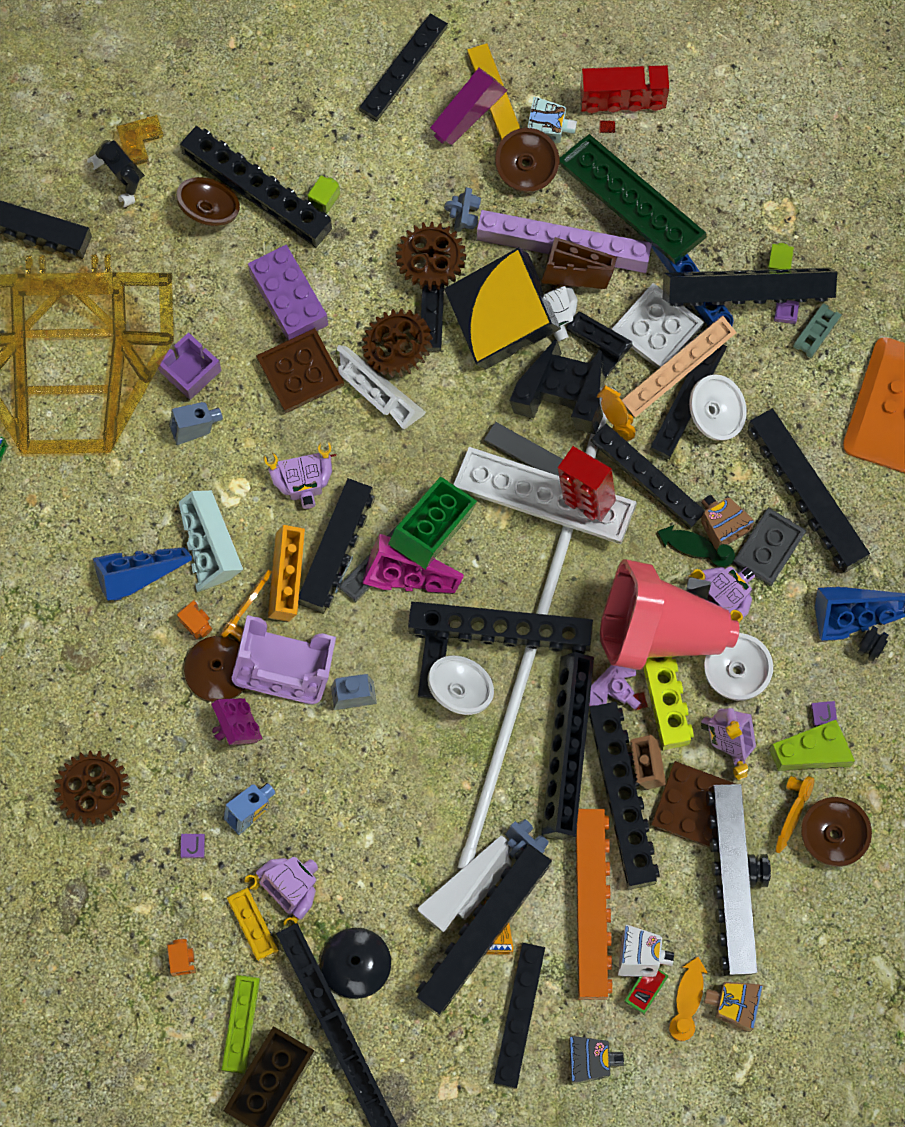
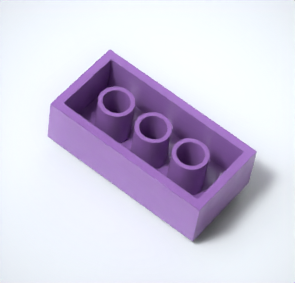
M287 244L248 263L250 276L287 341L315 328L318 331L328 326L327 314Z

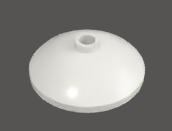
M709 375L695 384L690 395L689 406L692 419L697 428L705 436L713 440L723 441L735 437L742 430L747 414L745 399L738 386L732 380L722 375Z
M739 633L737 643L733 648L726 647L720 655H706L704 672L709 685L719 695L730 700L744 701L758 696L766 689L772 678L773 661L770 652L761 641L753 636ZM733 668H739L741 673L735 674Z
M446 656L437 660L429 671L428 686L432 695L442 706L450 711L464 715L477 714L485 710L493 699L494 687L490 676L479 664L468 658Z

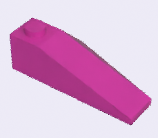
M379 534L370 553L363 584L383 590H392V587L405 588V591H413V588L426 589L428 592H456L464 574L436 559L425 570L388 545L391 537Z

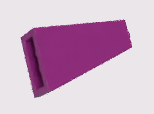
M478 68L430 127L435 132L433 136L442 144L446 141L453 145L506 93L507 89L491 75Z

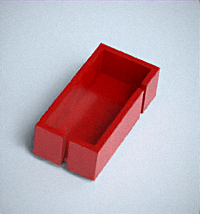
M668 65L648 66L649 84H645L644 66L582 68L580 83L581 112L639 111L641 109L658 111L666 108L669 94Z
M572 446L558 466L564 503L572 509L577 507L580 510H584L583 514L591 520L597 519L602 522L616 501L612 468Z

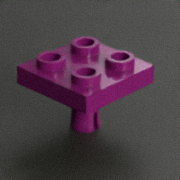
M245 698L218 699L211 704L220 725L212 729V733L219 732L214 735L218 741L226 737L229 745L257 743L263 739L260 728L255 722L251 708Z

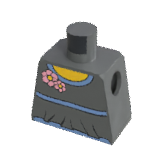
M570 1036L571 1085L610 1077V1066H624L623 1051L609 1052V1041Z

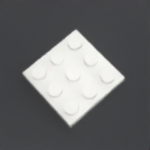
M652 283L612 330L631 340L633 344L631 348L655 367L660 368L685 347L700 330L704 322L684 306H670L668 302L662 299L663 290Z

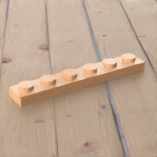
M719 317L621 399L634 418L737 333L725 317Z

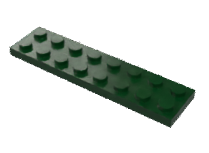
M590 134L559 158V165L674 264L707 238V234L702 228Z

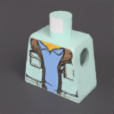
M533 97L528 128L544 132L554 143L561 142L562 132L575 134L577 121L565 119L566 107Z

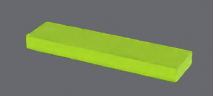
M236 975L222 1071L246 1073L260 978Z

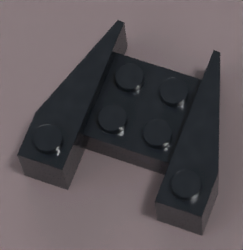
M554 339L518 380L509 400L513 413L534 419L542 400L574 408L571 418L575 430L596 435L603 418L602 397L597 398V394L605 386V361L602 351H598L593 364L562 357L558 340Z

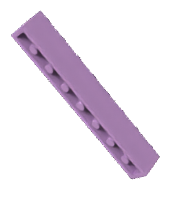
M481 210L477 228L478 241L514 248L520 247L524 250L549 254L553 240L557 237L616 256L615 267L642 273L647 271L652 246L649 242Z

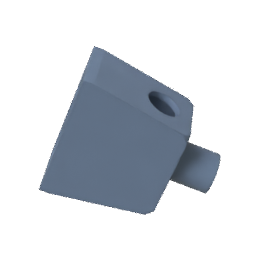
M201 402L172 409L169 427L176 445H180L211 433L212 423L223 420L219 407L208 410L206 403Z
M368 674L336 678L331 686L334 710L377 704L374 681Z

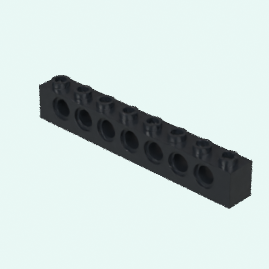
M195 126L180 143L183 155L315 248L332 230L331 218L328 214L316 210L308 200L300 199L295 191L289 187H283L274 176H268L263 173V170L257 164L252 165L241 153L233 152L224 141L216 140L207 129L204 128L202 130ZM205 148H211L210 151H203ZM221 160H228L226 163H220ZM239 171L245 172L243 175L236 174ZM255 183H261V184H262V185L259 186V187H254V186H253ZM272 195H278V196H279V197L276 198V199H271V198H269V197L272 196ZM288 207L296 208L293 211L286 210ZM307 218H310V219L313 220V221L310 222V223H305V222H303V221H304L305 219H307Z
M411 601L408 630L409 634H413L417 638H425L426 635L435 636L439 640L458 638V641L466 643L478 640L486 645H493L494 642L503 643L507 647H516L518 644L526 645L529 649L548 647L549 650L556 652L568 649L572 650V652L584 654L585 651L590 652L593 619ZM430 618L438 619V623L434 626L428 625L427 621ZM453 620H458L461 622V625L458 628H452L449 626L450 622ZM479 622L484 627L481 630H474L472 625ZM497 625H504L507 628L502 633L494 630ZM520 627H526L529 629V632L526 635H520L517 630ZM548 629L552 634L549 637H543L540 635V632ZM570 631L574 633L575 636L574 638L568 640L565 639L562 635L565 632Z
M578 652L560 657L542 824V836L559 840L576 837L594 657Z
M617 702L590 706L588 714L627 889L632 890L655 885L660 874L658 865L653 864L651 855H655L652 841L648 842L646 833L649 832L647 818L643 819L641 810H644L642 796L638 797L636 788L639 787V783L636 782L638 780L636 778L637 774L632 773L631 766L634 765L632 752H628L626 743H629L628 732L623 730L621 724L624 721L623 710L618 708ZM612 724L616 730L608 733L603 729V726ZM610 746H617L621 752L618 755H612L608 748ZM615 768H622L626 775L617 777L614 775L613 770ZM626 790L630 793L631 797L623 800L619 797L618 792ZM631 812L635 815L636 820L627 822L623 818V814ZM630 835H637L641 843L633 845L629 842L628 837ZM641 857L645 860L646 865L639 868L634 865L633 859Z

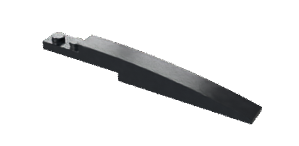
M298 923L276 933L370 1126L398 1127Z

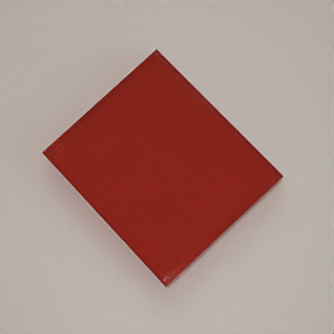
M600 120V133H615V121Z
M644 692L633 695L641 703L635 711L648 708Z

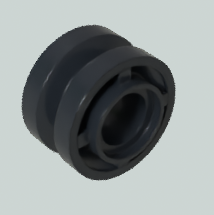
M872 626L871 630H867L858 646L860 649L857 653L861 656L867 653L868 660L873 662L875 658L880 656L888 642L886 639L889 634L885 632L878 634V628Z
M748 854L750 887H755L757 882H759L761 887H768L771 879V865L768 855L760 854L759 859H756L754 854Z

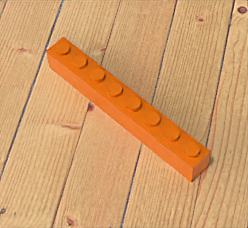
M605 809L578 810L576 829L578 1000H607L608 994H612V979H608V970H612V956L607 955V946H611V932H607V923H611V908H606V899H610L611 896L610 885H606V876H610V862H606L605 853L610 851L609 839H605V830H609V816H605Z

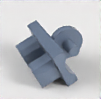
M466 187L465 192L461 193L459 197L452 196V201L445 203L444 208L450 212L449 217L455 218V231L460 232L463 228L474 229L477 226L478 216L469 214V209L477 211L481 198L473 195L471 188Z
M526 819L519 823L515 821L505 834L509 839L508 844L513 848L509 853L512 858L515 857L521 847L526 849L529 844L541 853H544V849L549 843L544 836L539 835L534 840L529 835L533 827Z

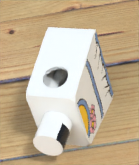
M625 925L621 937L618 976L654 977L658 972L660 964L673 965L674 952L661 950L662 937L660 935Z

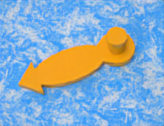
M605 385L597 394V398L602 397L601 407L608 421L613 424L612 429L623 439L630 441L634 439L636 429L631 425L634 418L628 414L623 401L619 398L621 393Z
M268 569L259 579V582L249 593L236 614L227 622L220 635L225 638L230 633L239 642L241 641L243 629L237 625V622L253 602L265 582H267L272 571Z
M791 776L787 782L786 788L799 792V795L786 818L781 835L778 836L775 851L777 853H781L787 846V841L798 823L804 803L809 799L813 791V777L807 776L804 781H801Z
M699 957L682 967L688 970L683 975L677 991L676 1009L678 1015L669 1024L671 1036L678 1041L689 1040L695 1032L692 1016L696 1013L702 999L704 987L702 973L708 974Z

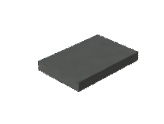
M768 507L736 556L733 564L741 569L748 567L756 578L772 586L807 530Z

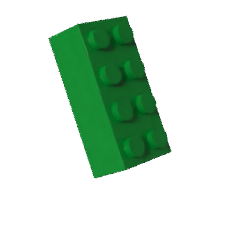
M440 476L395 528L388 545L426 570L470 517L477 500Z

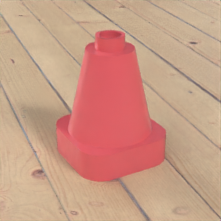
M623 559L620 562L600 624V642L611 665L641 670L648 657L720 655L726 647L733 648L736 645L739 637L738 621L731 620L730 612L727 609L661 580L652 564Z

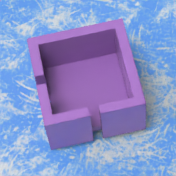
M188 332L174 345L179 358L176 360L174 351L170 349L157 361L159 372L191 400L222 370L220 361L206 348L203 350L202 344Z

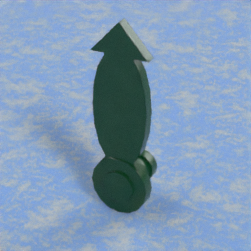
M674 525L657 531L665 548L667 543H669L671 547L685 555L701 559L709 558L716 567L728 568L735 559L734 550L727 544H721L716 551L713 544L703 536L686 530H673Z

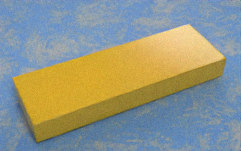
M248 887L227 897L257 961L278 952L279 950Z

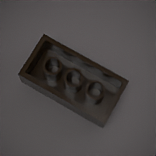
M273 1026L223 1111L247 1127H273L314 1058L315 1050Z

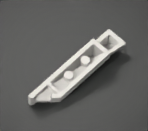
M338 345L337 351L340 352L341 363L338 366L339 374L384 415L390 413L403 429H406L425 415L426 412L381 374L377 373L346 346Z
M503 836L498 837L418 907V911L434 927L442 932L447 929L455 916L465 920L484 899L492 886L496 885L501 879L500 876L506 867H511L512 861L508 856L513 848L508 844L509 841Z

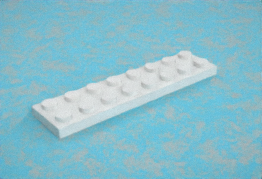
M471 447L468 448L454 482V486L467 494L618 544H622L637 505L636 501L615 495L616 501L602 522L597 519L591 520L583 514L584 510H580L577 507L572 509L564 503L565 500L563 499L559 476Z

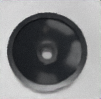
M364 928L345 929L334 935L324 947L321 956V971L328 986L338 995L349 999L367 998L378 992L389 978L391 972L390 951L384 940L373 931ZM353 957H358L360 963L353 965L351 960Z

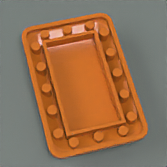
M883 337L878 339L874 345L843 441V449L850 456L905 473V343Z

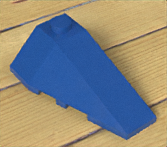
M185 547L159 549L155 554L136 551L135 556L125 557L122 556V553H114L93 558V564L101 590L106 599L120 600L124 596L133 594L192 560V556Z

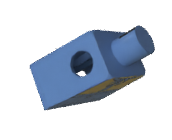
M268 783L260 789L254 784L226 804L224 820L240 835L267 811L268 799L275 794V790Z

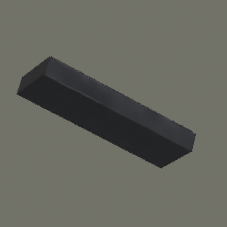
M580 311L566 327L568 332L621 361L633 345L631 340Z

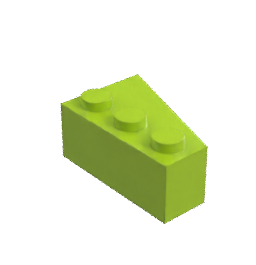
M836 719L772 744L769 750L778 771L808 770L810 768L829 769L830 767L848 768L852 767L855 762Z

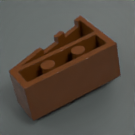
M555 237L547 257L541 283L607 289L614 272L617 257Z

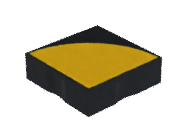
M520 247L444 288L476 365L485 370L509 358L519 349L535 344L561 330L552 306L542 291L539 276L529 253Z

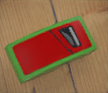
M658 969L654 977L640 976L624 1002L644 1015L667 980L668 975Z

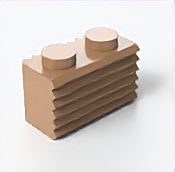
M652 735L632 739L630 742L633 748L631 751L634 752L632 754L635 761L634 765H636L634 768L636 769L635 773L638 779L636 782L647 790L665 786L666 782L659 741Z

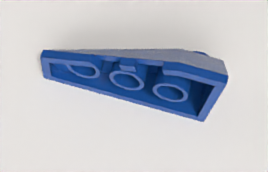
M847 587L818 588L815 614L821 641L845 639L850 637L849 634L860 630L865 632L869 630V627L879 623L884 625L904 618L905 593Z

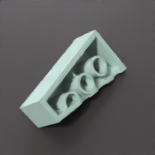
M212 490L191 491L179 501L184 530H187L189 534L187 546L188 551H192L194 563L191 566L193 573L197 574L198 583L195 584L196 590L200 592L231 580L243 570V567Z

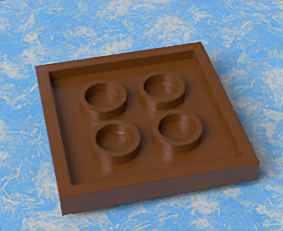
M315 328L256 355V359L285 413L344 386V381Z
M675 761L651 827L710 848L712 829L708 827L710 806L706 803V792H709L708 788L714 785H731L736 783Z

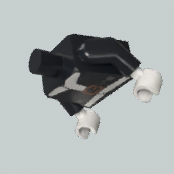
M105 140L100 144L95 154L87 159V163H93V170L102 166L104 162L115 176L126 186V193L119 195L118 200L119 202L123 201L124 207L135 203L134 194L136 193L139 181L145 175L115 140Z

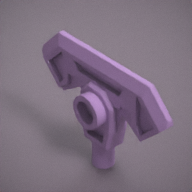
M611 665L591 685L589 707L606 704L607 697L610 695L623 704L628 703L634 710L637 709L641 703L633 696L634 691L625 680V678L636 676V670Z

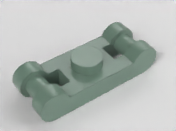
M823 303L793 347L798 351L801 349L806 353V356L812 359L831 330L838 323L842 314L837 311L833 312L829 309L828 305ZM825 316L826 318H828L829 322L822 319V317ZM807 338L814 341L812 346L805 342Z

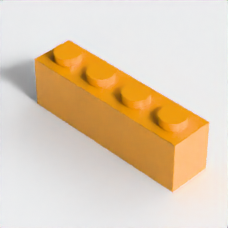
M283 525L276 532L268 618L290 622L297 615L304 528Z

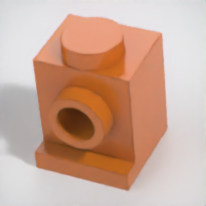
M195 600L177 614L179 621L196 640L201 636H207L213 629L208 622L210 618L202 609L199 610Z
M177 939L173 941V944L167 945L172 976L196 973L195 966L191 965L192 962H195L193 948H189L187 939Z

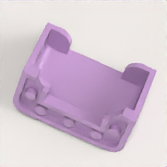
M247 615L233 670V683L241 688L307 704L320 702L329 677L336 637L323 633L316 634L312 637L311 642L308 643L266 632L267 624L264 620Z

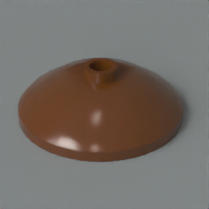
M520 128L507 134L499 143L495 154V166L502 181L512 189L520 192H535L546 187L554 179L559 168V153L553 140L544 132L534 128ZM527 160L529 162V166H523L522 161Z
M204 177L190 178L183 181L176 192V201L179 208L186 216L197 223L207 226H222L231 223L238 216L240 203L237 196L229 187L219 181Z
M211 636L199 641L192 647L185 660L184 676L189 688L196 696L208 702H215L218 699H234L244 692L246 688L236 686L232 681L240 642L230 637ZM215 662H220L221 666L219 668H214L213 664Z
M829 797L816 802L807 811L802 821L801 836L805 848L817 861L832 867H843L855 863L866 853L871 843L872 828L867 814L858 804L842 797ZM835 831L838 834V838H832L830 832Z

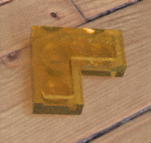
M157 115L116 126L123 149L136 165L149 162L144 143L164 137Z

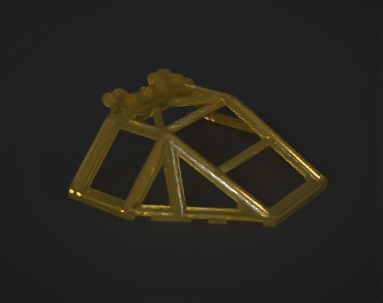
M97 254L91 256L92 272L46 273L45 255H40V273H32L33 259L30 255L26 256V273L0 274V288L10 287L12 332L0 333V347H2L0 349V369L13 356L15 418L0 397V420L16 443L21 454L112 452L175 340L172 273L111 272V254L105 255V272H98L99 259ZM125 286H159L160 332L126 331ZM112 294L113 319L88 295ZM50 295L25 321L24 296ZM62 295H75L109 327L98 329L30 330ZM113 337L108 385L28 386L26 338ZM133 345L157 346L147 365ZM124 358H126L139 379L119 413ZM107 394L103 439L30 440L28 395Z

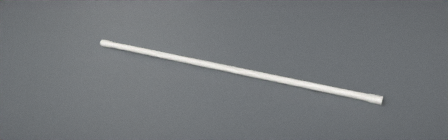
M604 413L597 432L606 424L607 418ZM595 434L590 435L585 452L593 458L596 457L598 448L590 440ZM562 527L536 614L548 615L573 528ZM525 648L467 841L457 866L459 870H462L475 858L478 841L537 649Z

